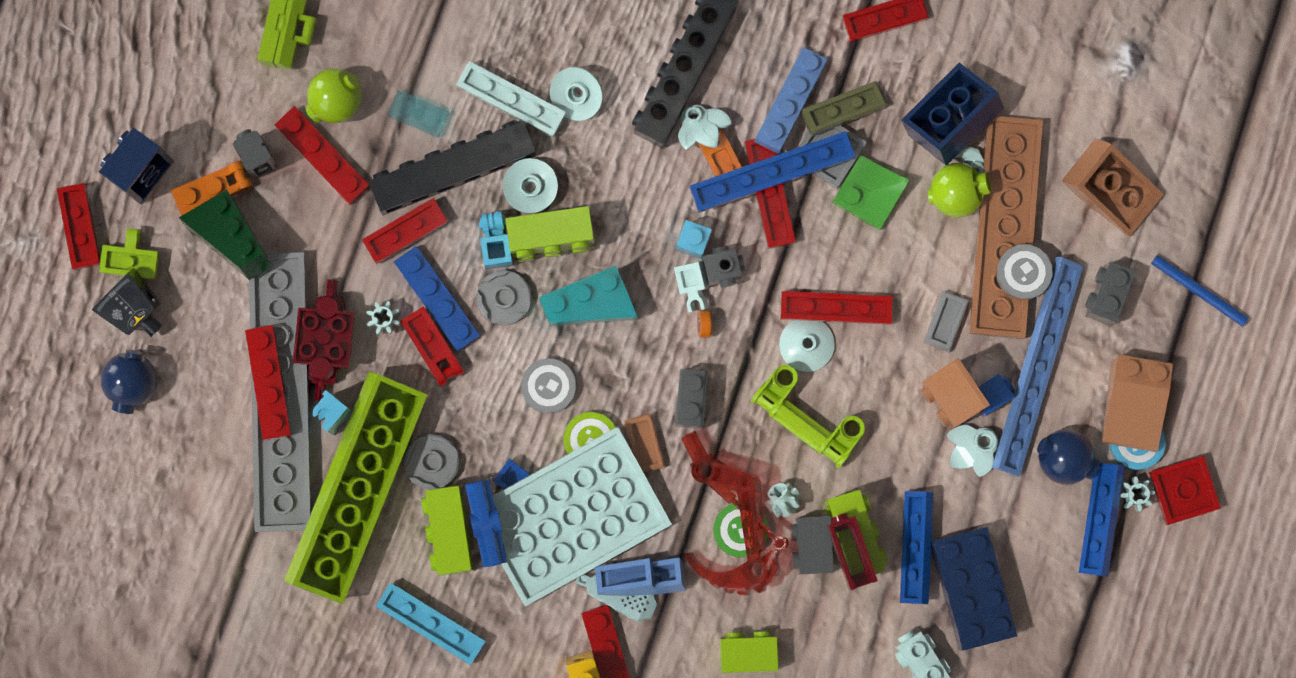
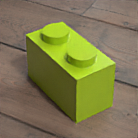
M770 631L753 632L754 637L742 638V632L725 633L726 638L720 639L721 673L778 671L777 637H770Z

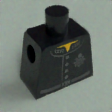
M134 268L91 309L127 335H130L140 326L152 337L163 326L151 315L160 305V302Z

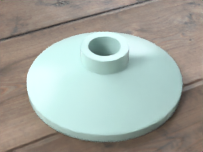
M569 67L561 70L553 78L550 85V99L555 107L566 112L565 118L582 121L591 118L598 112L603 101V91L600 82L590 71L580 67ZM576 87L583 91V95H579L576 92Z
M528 158L517 161L507 170L503 179V193L507 202L514 209L523 213H537L545 210L552 204L557 195L558 182L554 171L548 164L538 159ZM528 183L535 184L536 189L533 192L526 191L525 187Z
M793 320L784 328L779 341V349L784 361L795 370L801 372H813L824 367L831 359L835 346L831 330L824 322ZM804 339L812 340L813 346L809 349L805 348L802 344Z

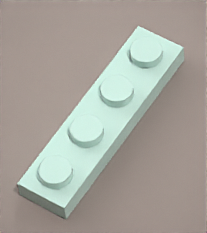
M470 61L456 84L458 88L520 121H524V123L554 138L566 116L565 111Z

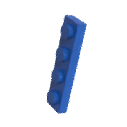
M417 246L394 261L457 352L480 337Z
M1100 463L1099 470L1093 478L1078 573L1108 577L1124 466Z
M905 491L900 603L929 604L934 492Z

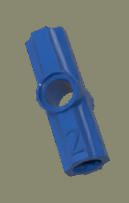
M489 479L465 484L468 503L471 509L470 520L474 537L478 541L483 568L506 563L507 557L501 538L500 518L498 509L494 506Z

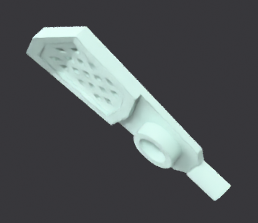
M583 574L575 581V583L587 587L588 595L636 622L651 619L657 606L654 595H636L633 598L632 596L598 595L596 575L589 577Z

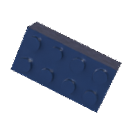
M988 527L931 541V550L958 649L964 651L1017 637Z

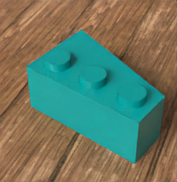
M617 266L539 297L550 326L637 320V314Z

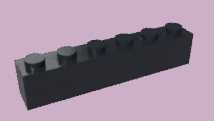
M517 120L507 122L502 125V130L494 133L491 130L484 131L476 135L477 139L466 143V140L458 141L450 146V150L441 153L440 150H436L424 156L425 159L415 163L414 160H410L400 164L399 169L391 173L388 170H384L374 174V179L368 182L381 214L384 216L508 168L517 161L536 157V151L524 121L520 123Z

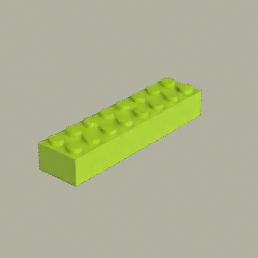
M368 372L284 581L344 604L428 394L380 374Z

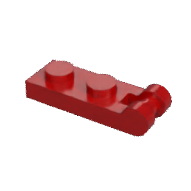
M424 306L400 320L440 387L447 384V380L456 375L458 377L464 373ZM447 359L450 366L440 371L437 364Z

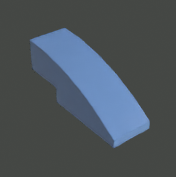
M648 558L595 567L598 595L636 596L686 591L684 564L680 558L654 562Z

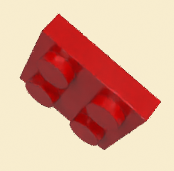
M1204 455L1149 472L1166 525L1221 509Z

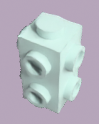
M910 630L898 638L900 643L895 646L898 652L894 655L903 669L905 667L909 668L913 675L911 678H950L948 674L952 671L943 657L938 659L933 649L937 647L928 633L923 635L922 632L918 631L914 634Z

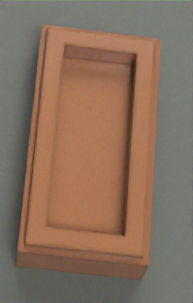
M647 414L624 420L632 453L643 473L665 468L652 415Z

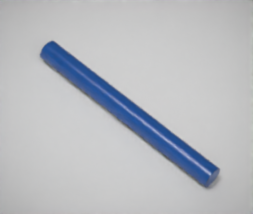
M1156 255L1152 260L1151 264L1240 326L1243 327L1247 322V316L1159 255Z

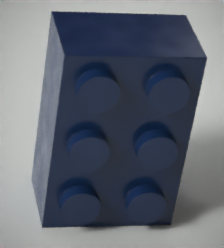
M958 63L901 121L909 137L943 164L948 165L1004 109L999 93L961 63Z
M133 127L130 132L127 130L121 135L117 142L119 146L113 154L108 153L100 164L102 168L99 173L141 205L173 164L174 160L160 146Z

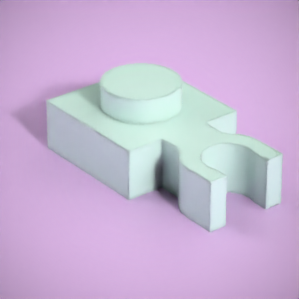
M703 261L674 267L679 293L688 294V312L696 311V300L700 302L701 310L709 308L707 298L702 294L703 289L709 288Z

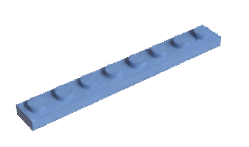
M1063 257L1055 258L1052 268V279L1044 294L992 468L1012 476L1020 477L1083 269L1082 265Z

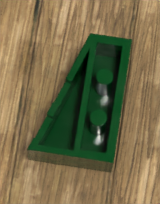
M227 189L179 217L193 235H196L248 280L273 266L239 206Z

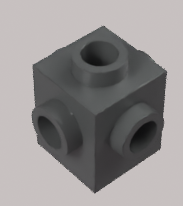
M728 246L712 249L713 254L702 257L708 286L720 284V287L724 288L736 285V280L741 279V272L745 271L742 254L737 255L736 249L729 250ZM726 264L729 269L723 270L720 265Z

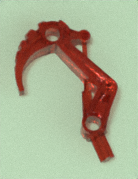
M696 431L688 433L681 440L693 461L690 464L692 477L699 483L707 484L728 504L733 503L740 510L747 561L735 569L722 572L704 566L696 559L692 552H688L684 556L697 574L703 579L708 580L717 589L723 588L724 592L730 594L737 591L742 596H749L751 590L763 593L766 591L767 586L780 575L778 558L781 550L788 548L789 541L785 536L775 535L763 524L761 480L758 475L727 464L713 457L712 454H707ZM705 463H708L712 468V473L708 478H705L701 472V468ZM730 490H734L737 492L738 501L735 499L736 495ZM764 532L773 539L772 545L766 549ZM756 562L760 563L763 567V574L760 578L754 576L752 572V567Z

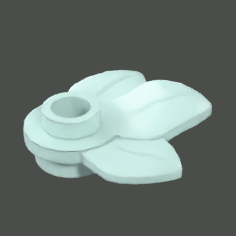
M690 105L681 113L682 127L678 133L679 142L686 150L693 147L696 142L707 147L717 148L719 142L718 129L730 126L732 124L731 120L720 109H705L700 105ZM692 115H698L696 119H690Z
M961 425L949 431L947 438L956 445L950 457V466L956 469H965L973 466L978 477L987 474L993 466V452H995L999 444L997 434L989 428L976 430L969 425ZM981 437L988 438L989 445L987 447L980 445L979 440Z

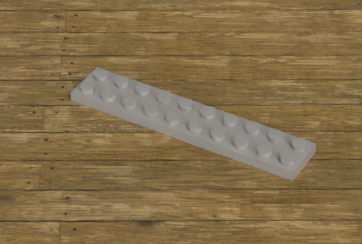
M304 252L269 253L266 255L273 266L249 280L250 329L274 326L292 436L263 440L251 371L255 532L304 531L312 512L308 366L293 364L298 307L307 308L306 260Z

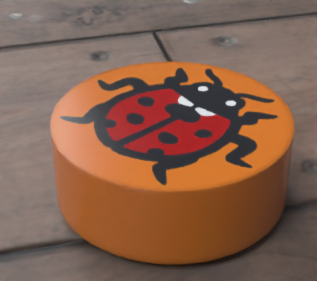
M698 310L697 332L699 338H709L711 336L712 319L709 310Z

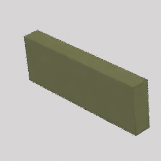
M876 81L806 107L800 113L811 136H815L885 109L887 104Z

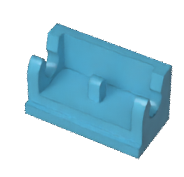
M325 390L322 394L324 397L313 410V417L319 415L318 419L320 421L325 418L322 428L334 435L349 418L352 411Z

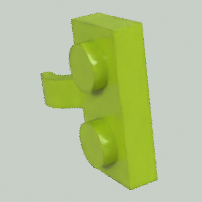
M127 228L125 247L102 246L99 272L125 276L134 268L142 278L156 280L160 252L138 249L141 231Z

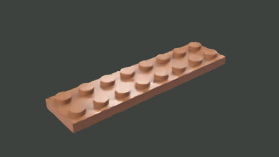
M996 116L986 126L983 173L987 172L992 192L991 194L984 195L983 202L979 207L969 334L1016 339L1026 338L1029 300L1013 298L1006 294L997 281L996 272L999 259L1008 249L1024 244L1033 246L1043 120Z

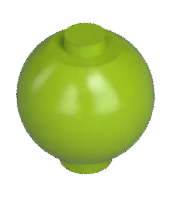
M330 68L319 72L313 77L307 89L308 104L306 105V112L308 116L318 123L324 121L337 124L351 119L358 112L362 103V89L359 79L353 73L339 68Z
M951 163L939 169L931 181V188L927 189L930 204H935L942 214L953 218L971 215L981 206L984 195L991 194L992 192L987 172L979 174L974 167L965 163Z

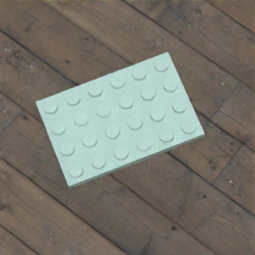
M618 426L492 496L494 506L498 509L502 528L501 538L507 557V562L501 565L525 607L672 525Z

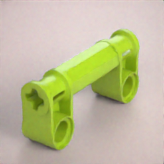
M789 365L779 366L769 379L762 384L750 402L752 404L757 403L769 413L768 416L786 428L816 451V453L819 455L824 454L839 469L865 431L863 421L857 416H848L839 423L833 433L829 432L787 400L786 397L797 383L798 375L796 370ZM785 370L792 374L793 381L790 385L783 386L778 382L777 375L780 371ZM762 396H765V397L768 398L770 401H772L774 404H771V403L768 402L766 399H764ZM854 421L858 424L859 432L856 436H848L845 433L844 425L846 422ZM831 446L833 449H835L837 452H839L840 455H838L837 453H835V452H834L832 449H830L829 447Z

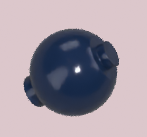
M126 350V353H120L112 357L103 367L100 383L105 396L113 402L111 409L123 414H133L135 406L144 404L154 394L157 386V374L152 363L143 357L142 352Z
M1061 429L1055 431L1046 438H1043L1037 448L1039 464L1043 473L1050 480L1058 484H1076L1084 478L1091 480L1095 477L1100 467V460L1095 458L1091 442L1085 435L1076 430Z

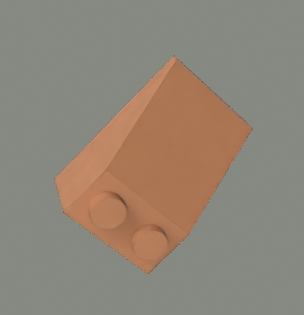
M1096 138L1062 179V182L1076 196L1129 237L1164 195L1111 143Z
M1117 354L1110 366L1101 443L1151 452L1158 451L1170 392L1173 364Z
M959 358L921 383L923 389H921L922 395L929 404L932 402L939 410L936 413L938 419L944 427L949 425L951 430L990 405Z

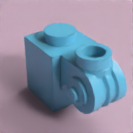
M501 211L490 212V214L482 213L479 229H482L483 233H485V238H480L485 269L513 266L508 234L504 235L503 233L506 225L504 215L501 214Z

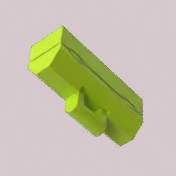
M308 0L270 1L257 58L261 65L292 70L298 44L311 46L317 19L305 15ZM299 22L304 23L302 36H296Z

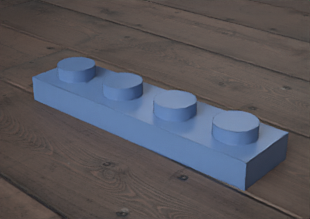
M805 47L802 48L754 140L755 143L777 154L780 153L827 62L826 58Z

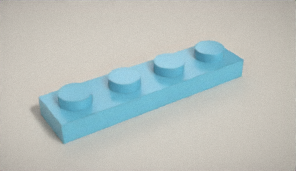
M391 582L375 606L469 665H472L486 642Z

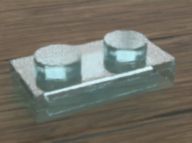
M398 90L387 116L439 138L449 111Z

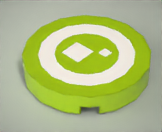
M596 412L581 413L572 418L566 426L563 436L564 448L567 454L612 430L615 426L605 415Z

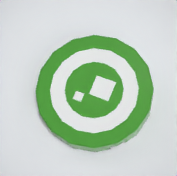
M740 502L732 503L722 509L716 517L713 532L714 539L722 551L727 555L743 558L750 557L761 550L766 544L769 528L768 521L761 510L755 505Z

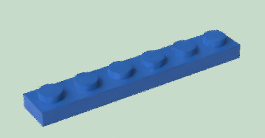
M844 131L690 185L689 189L697 211L700 213L855 158V154L848 135Z

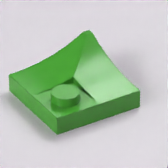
M860 155L832 203L880 231L909 180Z

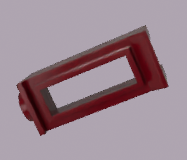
M844 513L831 518L833 524L826 527L828 528L848 590H854L858 587L877 582L878 579L856 516L849 518L848 514ZM849 528L865 571L853 576L850 573L837 535L838 532Z

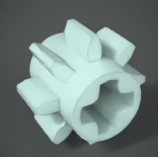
M387 301L385 307H380L375 302L376 309L373 312H366L372 317V321L368 322L367 326L373 327L376 325L377 335H380L382 330H387L391 335L393 325L400 326V322L395 320V316L400 311L398 309L391 311V303ZM384 312H387V316L390 318V321H384L383 324L380 325V321L377 319V316L383 315Z
M1133 477L1132 485L1125 482L1122 483L1125 491L1123 494H1120V498H1124L1127 502L1124 506L1125 509L1135 505L1136 512H1140L1142 510L1141 504L1146 506L1152 505L1148 499L1150 495L1155 494V491H1149L1147 487L1149 480L1141 484L1137 477ZM1140 489L1139 495L1142 499L1134 500L1132 490Z
M789 482L787 484H775L767 492L770 500L766 501L765 504L770 512H774L776 517L791 516L800 507L796 500H799L801 495Z

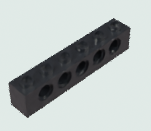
M696 0L695 5L698 8L694 16L689 14L682 26V29L686 30L681 39L676 38L670 49V53L673 56L669 63L663 62L657 74V77L660 78L657 86H651L644 100L648 103L644 111L638 110L632 121V125L635 126V135L662 149L664 148L735 13L739 0ZM706 12H711L715 14L717 19L713 23H706L702 20L701 16ZM693 36H699L704 40V44L701 47H693L689 43V39ZM680 60H687L691 63L692 67L688 71H680L676 64ZM668 84H675L679 88V92L676 95L670 96L664 92V87ZM662 108L666 111L667 115L665 118L657 120L652 117V110Z

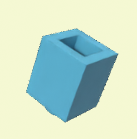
M685 220L676 250L702 259L712 229Z

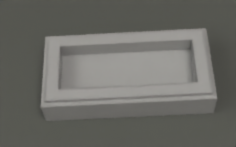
M942 291L923 343L949 353L969 300Z

